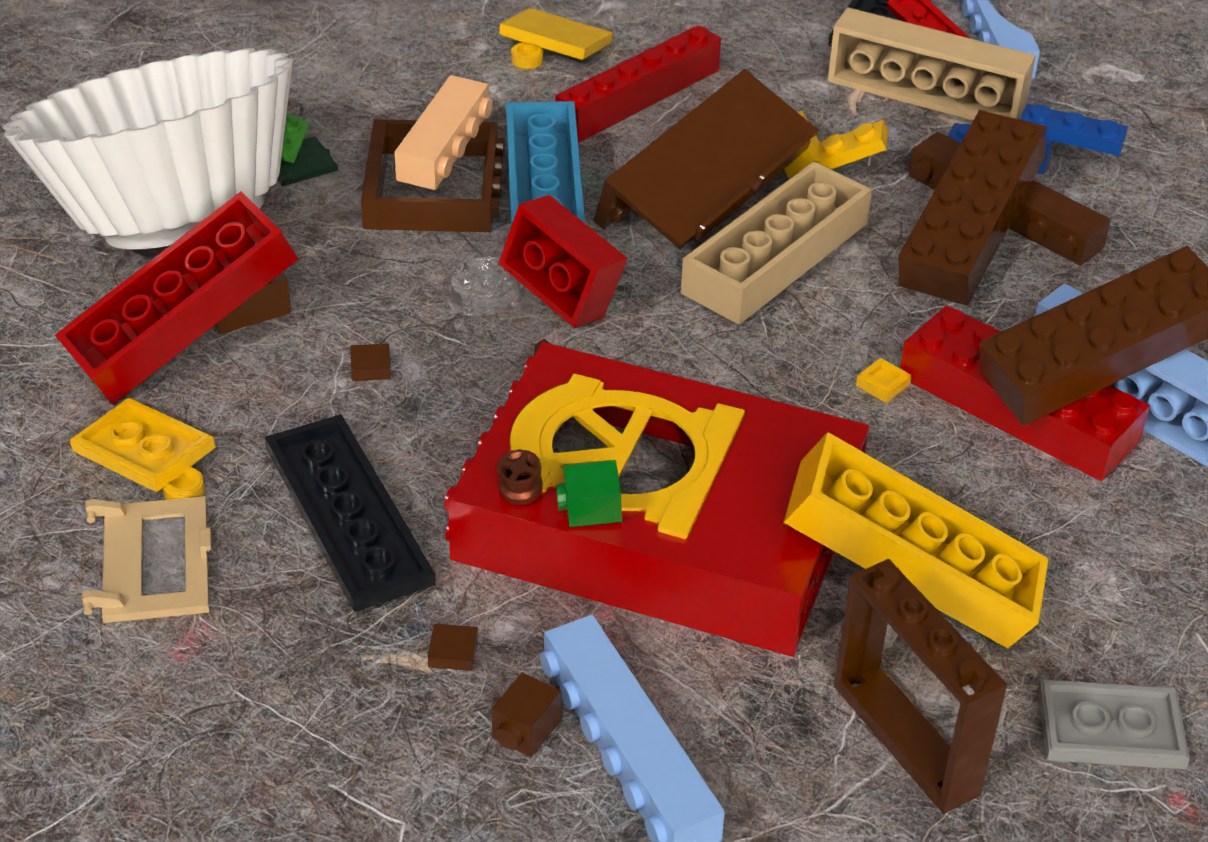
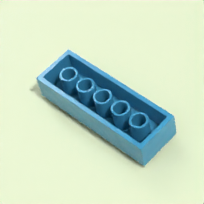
M574 101L506 102L510 229L519 204L549 194L585 223Z

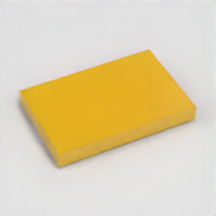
M528 8L500 23L499 28L501 36L580 60H584L612 43L613 32L533 8Z
M131 398L124 400L69 440L72 451L155 492L161 490L167 483L182 474L184 470L216 448L213 436Z

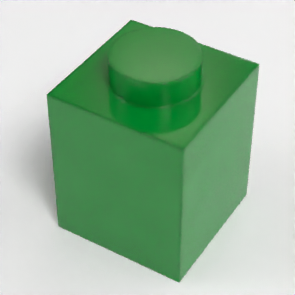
M616 460L563 465L564 483L556 484L558 510H567L569 527L622 522L621 491Z

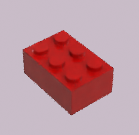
M549 194L519 204L498 264L576 329L604 318L628 258Z

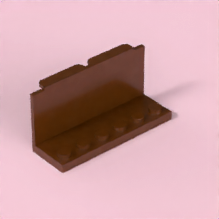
M744 69L605 180L593 221L604 230L614 221L616 223L621 222L632 208L678 249H681L693 238L697 241L703 238L806 151L811 139L817 135L819 130Z

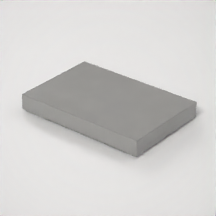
M1040 679L1038 697L1046 761L1187 769L1190 758L1176 688Z

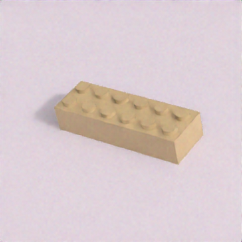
M847 7L834 25L828 82L974 120L979 110L1020 120L1027 104L1036 55Z
M812 162L685 256L682 262L680 294L740 325L868 223L872 189L816 162Z

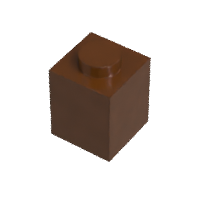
M522 672L492 707V738L497 740L503 747L509 750H516L531 758L561 721V691Z

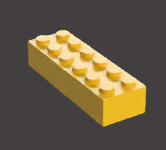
M829 432L801 460L784 519L785 524L865 569L890 559L936 609L1007 649L1039 623L1049 558Z

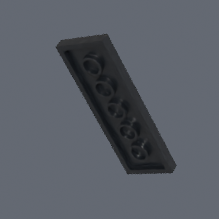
M342 414L265 437L266 450L354 612L436 585L435 572Z

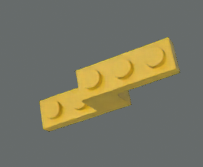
M802 110L798 113L807 120ZM884 120L872 124H862L855 130L842 135H831L822 142L819 141L817 136H814L808 149L784 168V171L788 178L791 179L812 162H816L829 169H834L885 151L887 149L889 130Z

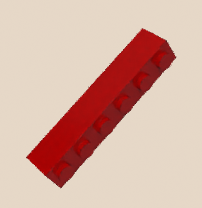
M700 25L694 26L555 95V102L574 101L578 143L718 72L721 37L710 32L705 27Z

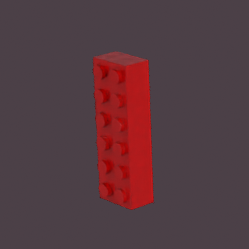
M240 191L57 332L55 336L113 405L290 267L298 258L282 231Z
M945 305L904 341L900 369L911 374L910 383L1101 482L1141 441L1150 405L1111 385L1022 426L980 373V342L1001 331L964 314L960 310Z

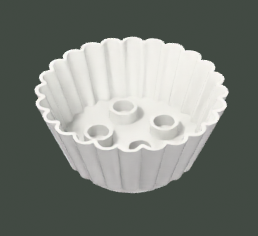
M245 48L231 52L230 50H218L202 55L189 54L171 60L146 63L137 68L115 71L101 78L83 81L75 85L74 88L52 93L47 97L48 99L28 105L25 111L11 116L10 119L12 121L3 126L6 131L4 136L79 229L85 230L88 234L100 233L101 236L105 237L107 244L121 249H149L170 246L240 191L259 209L264 204L263 194L269 190V187L277 183V177L280 174L293 59H289L287 53H275L273 49L255 51L254 48Z

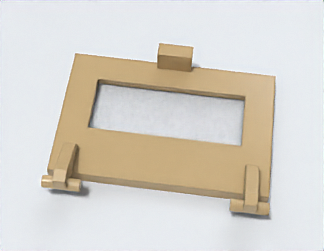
M206 496L126 504L98 499L85 501L88 523H94L95 517L104 516L102 591L85 590L82 592L83 613L85 615L92 614V608L102 607L103 623L209 613L208 551H211V529L207 528Z

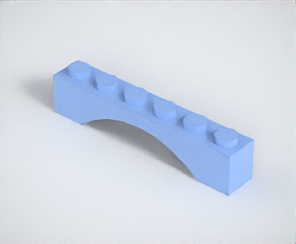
M956 0L960 2L963 15L968 18L971 32L976 35L978 41L1036 55L1032 78H1035L1040 50L1031 33L1007 21L994 9L989 0Z

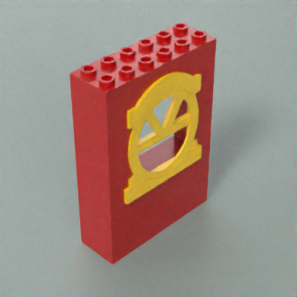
M542 342L535 355L527 358L520 380H515L512 383L505 405H500L497 408L493 425L489 432L484 431L480 436L475 455L472 459L468 458L465 461L461 471V478L457 485L451 486L446 493L444 510L448 511L449 522L446 527L445 540L449 541L450 560L794 657L835 551L784 523L800 462L827 432L866 454L870 425ZM573 417L609 448L555 453L552 449V442L559 427ZM612 426L623 428L625 430L623 434H621ZM642 434L694 447V463L689 472L678 482L664 489L649 493L621 494L622 522L569 527L567 510H558L556 484L564 483L563 465L616 460L618 477H620ZM512 450H528L535 453L540 459L543 482L542 494L530 504L513 505L505 501L500 494V479L497 472L498 461L504 454Z

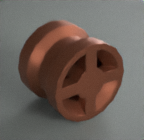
M522 449L512 450L504 454L498 461L499 490L505 501L513 505H526L537 500L542 494L541 463L535 453Z

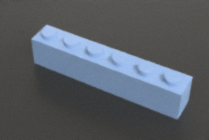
M593 614L545 631L544 652L540 653V662L544 673L548 678L554 677L560 687L561 697L565 706L569 710L574 709L577 713L585 738L590 743L595 742L601 751L603 765L610 776H617L623 786V794L628 806L633 811L638 810L643 817L651 842L722 841L724 809Z

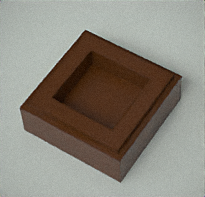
M389 343L351 345L352 381L391 379Z
M434 624L428 652V668L473 671L478 642V627Z

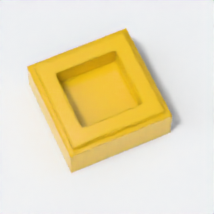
M880 357L857 375L856 386L881 401L888 403L910 385L911 374Z

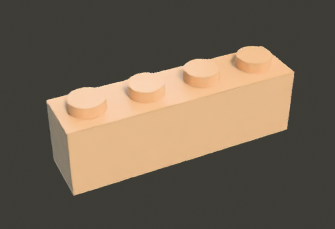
M453 75L448 77L394 152L396 181L432 190L437 189L443 178H447L450 175L452 165L456 159L463 156L469 140L476 137L480 124L484 119H488L491 114L493 103L492 99L489 98V84Z

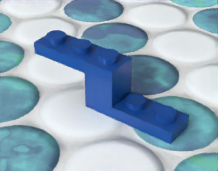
M1026 104L1020 118L1023 121L1047 126L1045 158L1037 172L1040 174L1045 173L1051 158L1054 141L1120 156L1128 131V126L1120 125L1112 120H1097L1084 117L1076 112L1066 113L1053 110L1045 105ZM954 123L948 137L961 143L971 124Z

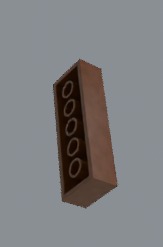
M982 110L978 111L898 256L899 286L969 305L1045 158L1047 126Z
M1188 245L981 341L980 373L1022 426H1025L1208 339V267Z

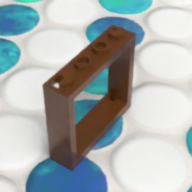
M374 119L361 196L362 226L364 230L491 233L492 218H499L502 157L504 154L503 138H497V122H482L476 137L469 140L463 156H485L482 199L382 197L388 154H395L394 152L417 120Z
M890 559L850 576L834 688L936 807L945 814L981 796L1007 684ZM887 624L890 625L960 702L951 747L880 668ZM861 682L863 683V684L858 685V686H856V687H853V686H852V684H854V683H856V684H859V683H861ZM969 685L975 693L968 695L963 687Z

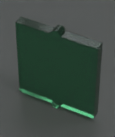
M314 136L303 140L294 164L281 159L280 174L277 177V181L283 187L338 171V165L330 156V149H325L317 137Z

